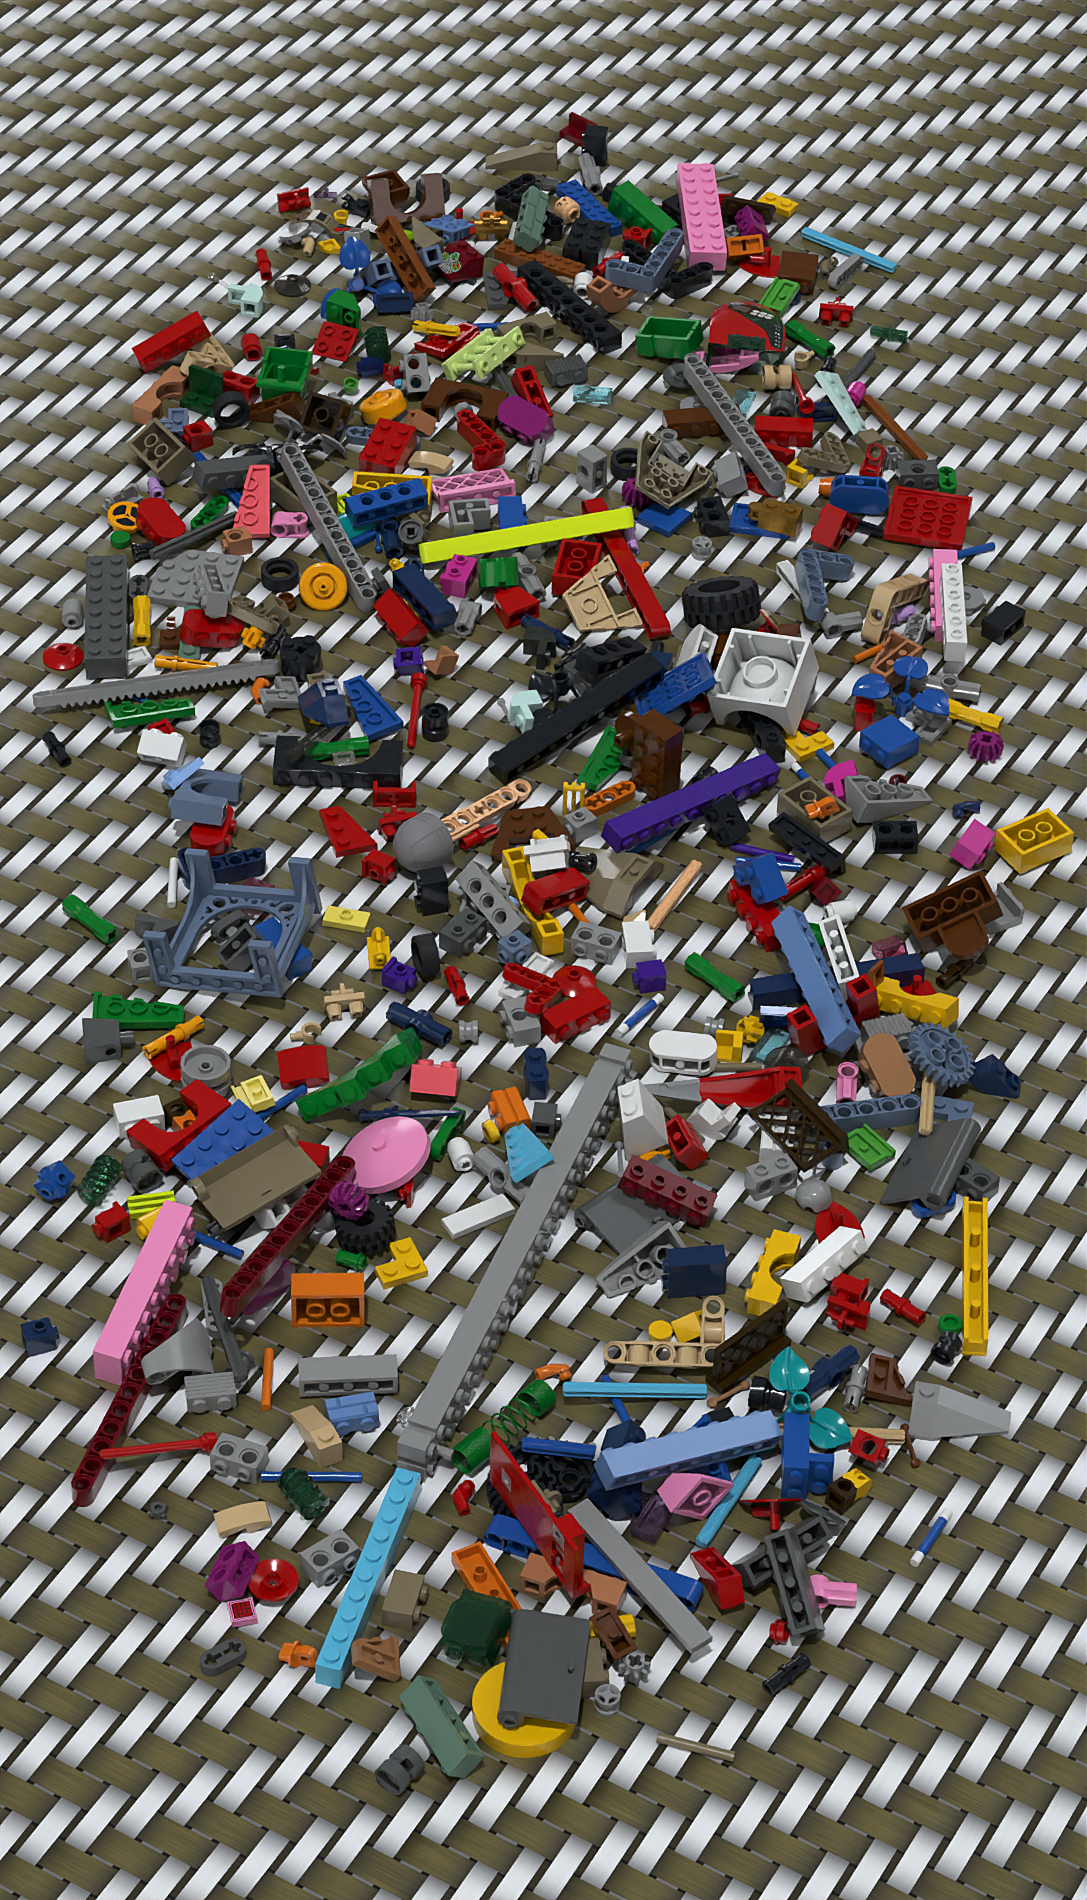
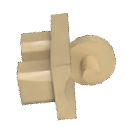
M339 983V990L331 991V996H324L323 1010L327 1012L330 1021L341 1019V1010L349 1009L350 1017H362L365 1001L364 992L354 993L353 988L345 989L344 983Z

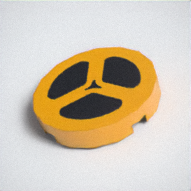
M122 501L110 506L107 513V522L113 526L112 529L115 531H126L129 534H135L136 531H139L135 522L138 504Z

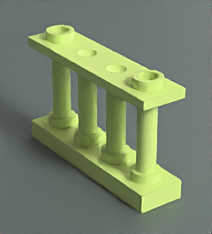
M519 326L513 328L505 336L495 337L491 328L485 329L441 364L447 380L454 381L465 371H475L478 379H482L524 345L525 340Z

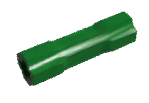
M796 320L789 321L786 324L785 334L790 338L809 347L823 359L834 355V344L818 337Z
M364 736L329 743L304 744V753L315 761L336 756L370 754L368 737Z
M71 894L62 902V910L65 913L79 920L104 943L110 944L116 941L119 936V928L95 913L79 897Z
M693 952L686 958L685 969L695 976L703 978L730 1001L736 1003L742 999L746 987L723 974L712 966L710 961L696 952Z

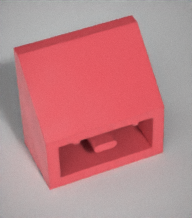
M420 1059L412 1064L409 1092L456 1096L462 1067L456 1066L457 1062L443 1061L439 1065L434 1064L432 1059Z

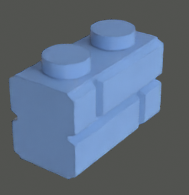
M373 1391L324 1400L325 1417L332 1423L338 1435H346L349 1432L358 1430L370 1431L375 1427H379V1410Z

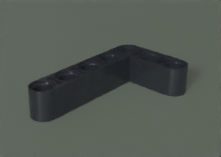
M525 173L496 189L494 208L498 212L502 211L504 215L517 221L522 196L530 186H535L536 177L533 174ZM547 210L545 213L547 219L543 224L545 230L542 236L551 241H560L564 237V220Z
M625 240L622 243V253L624 256L629 257L630 263L644 266L652 254L634 240ZM700 262L679 272L670 267L657 289L671 299L685 297L712 284L713 265L709 262Z

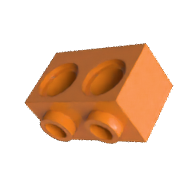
M762 234L725 239L727 248L726 260L748 258L751 255H762L764 253Z

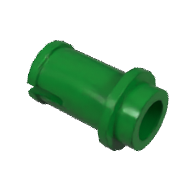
M343 1249L338 1250L335 1258L336 1264L352 1267L355 1271L364 1270L368 1260L363 1253L355 1254Z

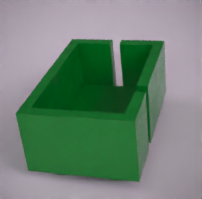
M648 316L635 335L638 355L647 357L657 355V357L666 359L679 358L684 360L687 354H695L696 348H699L704 340L701 320Z

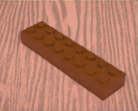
M387 216L375 229V233L408 292H413L414 302L423 303L436 287L396 216Z
M505 238L494 249V259L517 267L536 260L554 276H565L574 281L578 273L586 272L585 264L537 248L527 252L522 249V246L519 247L514 244L511 239Z

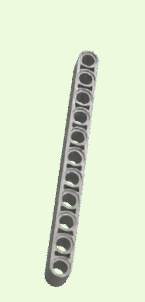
M687 354L684 358L683 375L766 491L772 496L783 495L786 483L785 472L698 354Z
M295 443L284 444L280 462L334 565L345 575L347 589L356 606L363 612L372 611L377 595L375 586L300 447Z

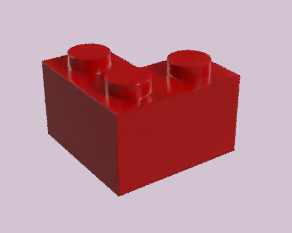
M826 503L825 507L820 511L817 525L811 531L810 540L837 552L844 535L852 537L859 519L847 511Z

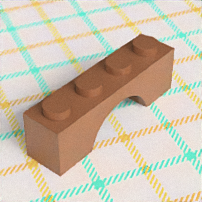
M172 365L132 404L133 421L147 425L149 420H153L155 417L161 420L163 418L161 401L171 397H184L190 390L189 376L181 372L179 367Z
M530 1553L520 1574V1591L544 1599L554 1591L565 1589L546 1562L545 1557ZM583 1569L584 1581L586 1584H591V1591L583 1595L590 1602L592 1614H596L612 1605L619 1616L626 1599L627 1582L616 1577L599 1574L593 1570Z

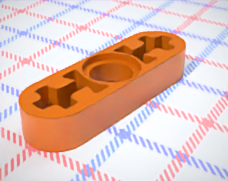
M621 781L585 798L584 806L597 817L635 798L636 786L631 781ZM606 797H611V798H613L614 800H612V801H607V800H604V798H606Z

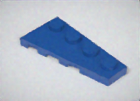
M362 675L343 681V689L364 735L368 737V741L404 728V721Z

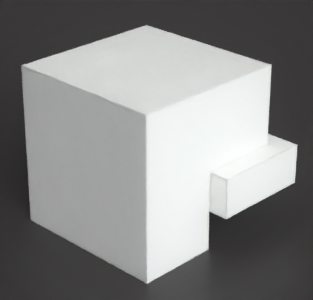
M566 835L540 840L530 839L531 845L523 846L524 855L530 857L531 872L536 875L557 873L570 868L569 851L571 850L570 842L567 841Z

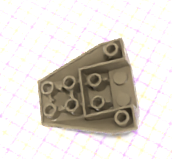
M646 431L638 444L635 489L669 509L704 487L713 472L697 462L690 472L682 466L657 452L663 441Z
M578 846L575 851L581 854L594 853L598 860L594 872H587L584 869L577 870L590 881L586 898L603 912L620 919L632 907L633 892L646 877L654 880L664 868L663 863L636 853H616L613 850Z

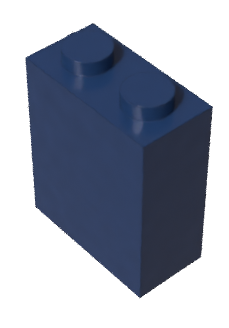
M724 1244L666 1249V1259H662V1270L665 1275H661L662 1289H666L668 1299L725 1294L727 1259Z

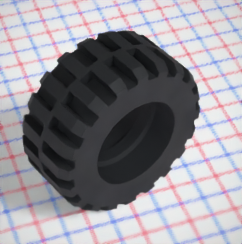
M720 576L700 580L685 587L681 595L685 623L690 628H695L699 624L713 631L736 628L755 621L761 614L759 611L761 609L758 583L750 577Z

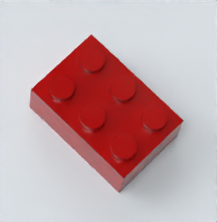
M380 417L358 458L359 472L401 474L417 444L416 427Z
M563 538L552 574L551 594L562 596L595 565L600 563L602 543Z

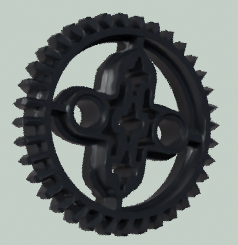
M518 1441L517 1447L510 1444L508 1450L518 1464L528 1461L525 1474L530 1481L535 1480L542 1491L549 1489L550 1492L559 1491L562 1495V1501L559 1504L561 1509L556 1514L557 1518L567 1514H562L563 1503L577 1501L583 1492H587V1489L592 1487L593 1483L590 1480L592 1474L597 1472L594 1467L596 1461L523 1452L521 1441ZM555 1460L567 1463L574 1468L557 1469ZM489 1470L486 1481V1496L490 1507H492L493 1514L517 1519L490 1482ZM586 1497V1499L588 1498L598 1510L600 1509V1507L590 1497Z

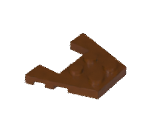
M549 805L509 810L505 812L491 851L492 862L502 861V850L510 849V844L530 842L532 832L537 829L548 838L566 835L567 841L570 842L571 851L569 852L575 851V843Z

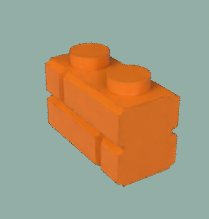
M510 1087L504 1091L502 1089L492 1091L490 1102L487 1105L489 1114L495 1116L494 1121L498 1131H501L504 1136L511 1127L519 1126L522 1123L531 1131V1118L518 1089Z

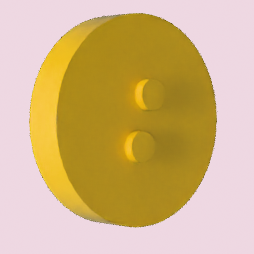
M505 1662L488 1670L478 1681L472 1697L474 1728L485 1744L495 1751L510 1757L535 1758L557 1750L570 1738L575 1729V1724L524 1716L523 1723L514 1728H508L501 1724L497 1719Z

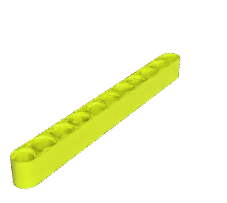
M632 507L426 542L418 544L421 563L429 564L451 560L454 554L469 557L559 541L563 538L571 539L635 527Z

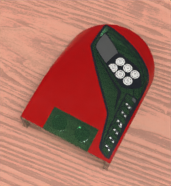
M729 302L717 307L711 313L709 321L706 365L709 368L711 348L716 346L778 354V367L783 361L785 326L782 318L772 309L753 302Z

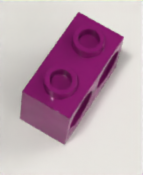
M245 1541L222 1546L204 1586L219 1602L242 1597L260 1557Z

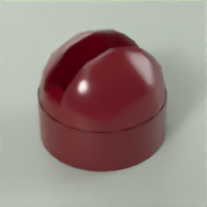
M895 774L888 781L892 785H898L899 782L907 784V779L902 774Z

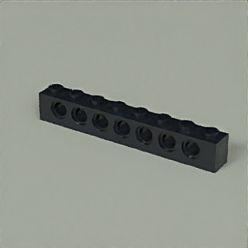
M534 260L517 267L516 277H523L526 280L528 290L539 302L592 345L594 349L605 355L621 348L622 332L538 261Z

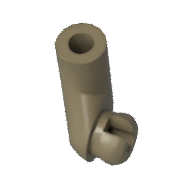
M832 256L820 264L821 278L827 279L829 272L837 267L836 265H838L839 261L836 257Z

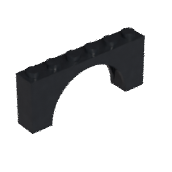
M277 735L273 762V785L373 789V781H378V787L401 788L403 740H382L378 751L369 759L348 766H331L319 763L304 754L298 744V736Z

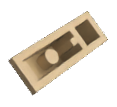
M313 1405L290 1413L292 1421L319 1469L343 1461L342 1440L332 1423Z

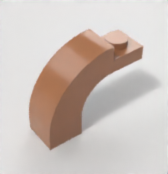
M599 275L586 285L589 300L611 313L625 309L628 306V300L638 292V290L618 285L613 287L612 282Z

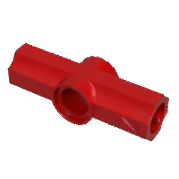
M504 263L498 264L493 269L492 274L503 285V291L507 297H514L527 312L532 311L537 306L539 301L528 290L527 282L523 277L517 278Z

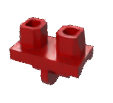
M304 187L277 193L279 212L311 206L309 188Z
M836 297L835 302H828V304L820 303L819 318H821V324L829 326L832 320H839V326L848 327L853 318L854 306L839 303L840 297Z
M396 805L390 806V812L384 813V818L378 820V834H382L387 842L394 840L398 828L405 821L416 816V811L405 813L404 809L397 810Z
M841 1291L835 1297L829 1296L827 1299L826 1316L838 1322V1330L843 1331L846 1325L864 1331L867 1329L871 1307L870 1302L859 1300L857 1305L850 1303V1296Z

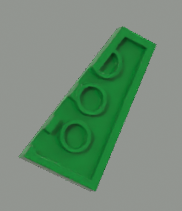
M190 698L164 699L161 703L143 700L142 704L135 705L131 704V701H122V705L113 706L111 702H104L105 712L113 728H126L136 724L146 725L149 722L161 721L166 718L168 720L173 718L184 719L195 715V707Z
M609 726L606 727L579 774L577 784L585 783L586 788L596 791L624 766L620 762L619 757L625 746L619 748L613 741V737L617 735L616 729Z
M94 991L92 1018L116 1019L119 1021V1029L175 1028L177 1024L184 1023V1006L158 1001L151 1004L146 1003L140 998L128 1000L122 999V995L112 994L110 997L102 995V992Z

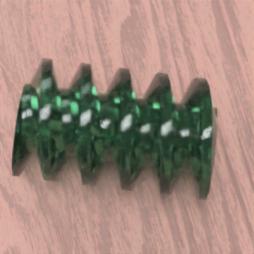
M380 326L369 328L364 334L367 359L372 365L382 367L391 360L387 332Z
M99 1155L96 1157L77 1187V1193L82 1201L92 1207L101 1206L107 1193L110 1192L111 1187H113L118 1179L119 1173L122 1172L121 1164L109 1155Z
M288 1468L279 1477L277 1486L305 1520L315 1519L328 1507V1497L324 1496L323 1491L319 1489L316 1483H313V1479L311 1476H308L305 1469Z

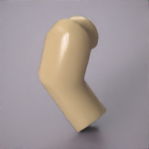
M303 236L301 240V245L304 246L302 253L304 256L310 257L315 241L311 236Z

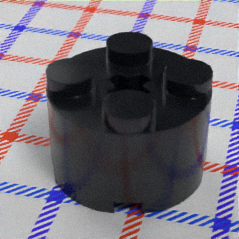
M306 635L304 637H287L283 639V644L280 647V670L283 676L295 677L297 682H307V674L321 672V646L315 641L314 636Z

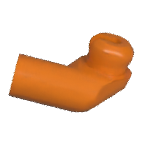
M264 677L256 679L250 690L258 705L262 704L259 696L260 688H267L266 686L269 687L270 685L269 681Z
M551 1363L534 1370L536 1379L540 1380L558 1374L560 1381L567 1380L572 1376L569 1370L571 1368L567 1364Z

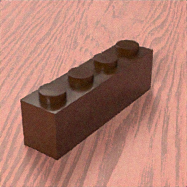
M707 407L663 410V430L672 429L676 431L677 439L725 435V432Z

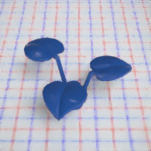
M349 236L339 253L341 265L348 270L355 269L353 276L347 280V292L350 293L351 291H360L362 289L375 292L372 299L375 306L376 294L403 293L400 285L391 279L380 281L377 289L364 285L363 279L358 277L357 274L359 268H365L369 265L370 252L361 240ZM340 288L331 289L324 296L320 308L321 318L326 319V300L337 289L341 290Z
M904 656L895 661L893 666L894 672L898 676L907 677L905 692L900 693L896 699L890 684L885 683L884 677L878 674H866L860 677L852 689V696H861L868 699H883L890 694L892 706H895L894 712L899 717H906V714L913 710L914 705L920 710L929 713L949 716V700L943 691L926 689L922 694L917 693L913 700L908 693L911 678L921 680L928 673L927 662L918 656Z

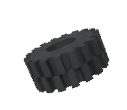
M372 1198L369 1201L367 1211L358 1220L353 1218L347 1220L344 1216L340 1217L339 1213L334 1218L338 1244L345 1251L358 1252V1254L368 1252L369 1256L373 1255L375 1250L378 1253L383 1251L382 1247H389L390 1241L395 1239L396 1227L390 1206L385 1205V1202L382 1200L377 1203V1199Z

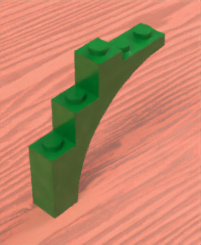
M413 1027L393 1035L379 1051L351 1071L327 1085L298 1098L296 1104L304 1120L307 1122L338 1107L348 1106L365 1098L369 1089L389 1081L395 1071L415 1063L423 1046Z

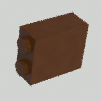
M782 251L777 277L780 280L786 279L797 282L800 285L799 292L801 294L813 295L819 255Z

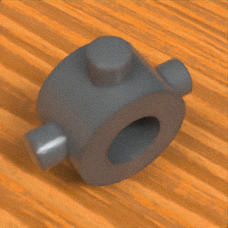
M160 1501L150 1503L151 1513L148 1514L150 1518L160 1520L167 1517V1503Z

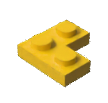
M770 192L765 193L757 201L775 205V213L788 218L798 210L799 204Z
M785 730L780 731L786 742V750L799 763L817 756L816 751L818 749H823L825 752L834 749V742L823 731L806 738L798 730L795 736L788 735Z
M411 1237L390 1243L388 1250L394 1261L375 1267V1275L383 1290L428 1277V1269Z

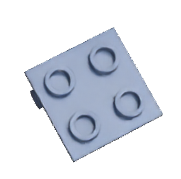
M442 215L441 218H433L431 221L424 223L425 226L442 230V238L446 243L467 237L470 233L469 228L475 226V224L468 223L466 219H455L452 215Z

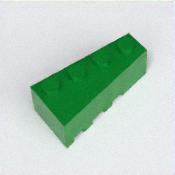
M629 180L613 188L607 210L621 224L628 228L634 226L643 230L652 229V242L657 245L669 229L678 227V224Z

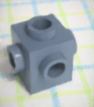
M518 929L498 941L497 958L502 963L520 965L532 956V941Z

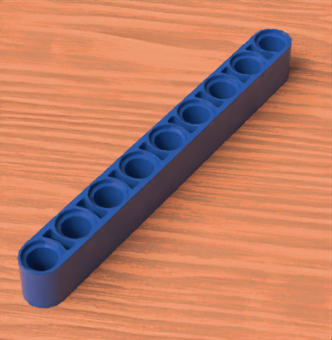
M500 1514L493 1516L483 1536L486 1544L528 1559L530 1553L543 1555L519 1520ZM585 1542L583 1569L593 1570L599 1574L616 1577L625 1581L594 1545ZM647 1563L687 1609L693 1612L704 1590L703 1585L694 1578ZM627 1583V1593L640 1597Z

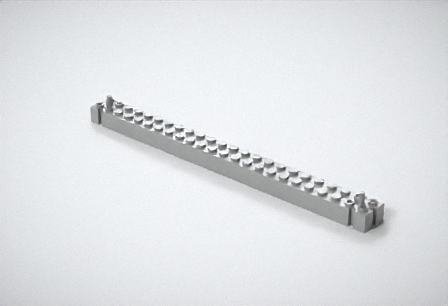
M608 1043L604 1044L598 1061H595L549 1150L555 1159L539 1169L409 1419L407 1428H404L397 1442V1455L400 1456L397 1461V1467L421 1473V1482L425 1483L429 1474L435 1472L438 1456L452 1459L454 1456V1449L447 1448L446 1441L448 1437L452 1438L456 1427L455 1423L457 1419L461 1420L464 1414L465 1403L471 1401L474 1386L480 1383L483 1374L482 1370L484 1366L488 1367L491 1361L492 1350L498 1348L500 1335L502 1332H506L509 1325V1317L514 1315L517 1310L518 1299L524 1297L526 1284L528 1281H532L536 1264L540 1265L544 1248L550 1246L552 1233L558 1230L560 1217L566 1214L569 1199L574 1198L577 1184L583 1181L585 1168L590 1167L592 1163L593 1152L598 1151L602 1135L605 1136L607 1134L609 1121L615 1118L617 1105L619 1104L617 1087L633 1081V1077L630 1076L633 1060H631V1050Z

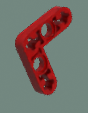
M507 963L504 966L502 977L505 980L532 991L527 995L524 1004V1010L528 1013L542 1014L562 996L564 988L562 982L519 964Z

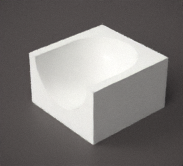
M732 628L714 675L717 684L707 693L716 724L725 725L730 712L740 710L752 711L773 719L783 727L788 735L795 736L819 671L811 639Z

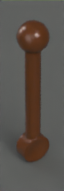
M904 1423L900 1426V1429L905 1430V1439L912 1459L910 1465L912 1468L917 1469L920 1467L921 1461L916 1458L908 1432L909 1425Z

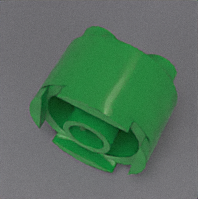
M517 557L478 559L479 588L518 586Z

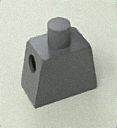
M82 1018L85 1065L119 1059L121 1057L122 1045H134L133 1031L120 1032L118 1020Z

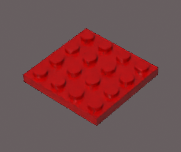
M895 486L883 539L913 545L917 544L957 551L962 550L973 497Z

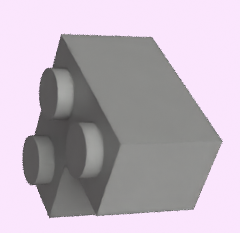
M488 498L449 501L448 520L452 538L472 535L474 530L490 529L491 509Z

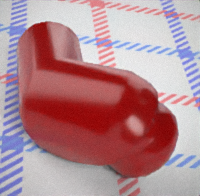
M464 1480L452 1495L453 1502L460 1516H466L471 1512L467 1502L475 1490V1484L471 1480Z

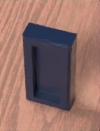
M413 292L376 294L377 314L411 312L413 310Z

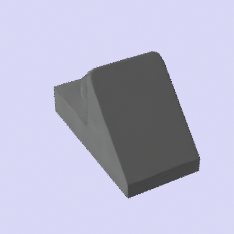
M137 913L135 917V934L143 936L145 930L166 932L170 944L180 922Z

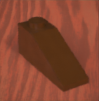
M291 391L249 405L250 415L247 421L273 423V415L278 409L300 422L306 404L298 392Z

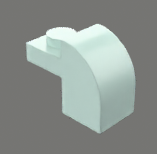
M230 283L228 286V303L241 305V315L259 318L263 311V291L258 285L250 283L248 287Z
M537 690L518 692L511 699L508 722L515 721L522 734L526 730L532 729L534 721L532 713L543 706Z

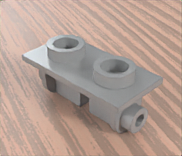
M136 483L128 484V486L122 489V493L117 491L111 496L106 497L101 508L108 512L110 506L118 502H139L143 499L137 492L139 486Z

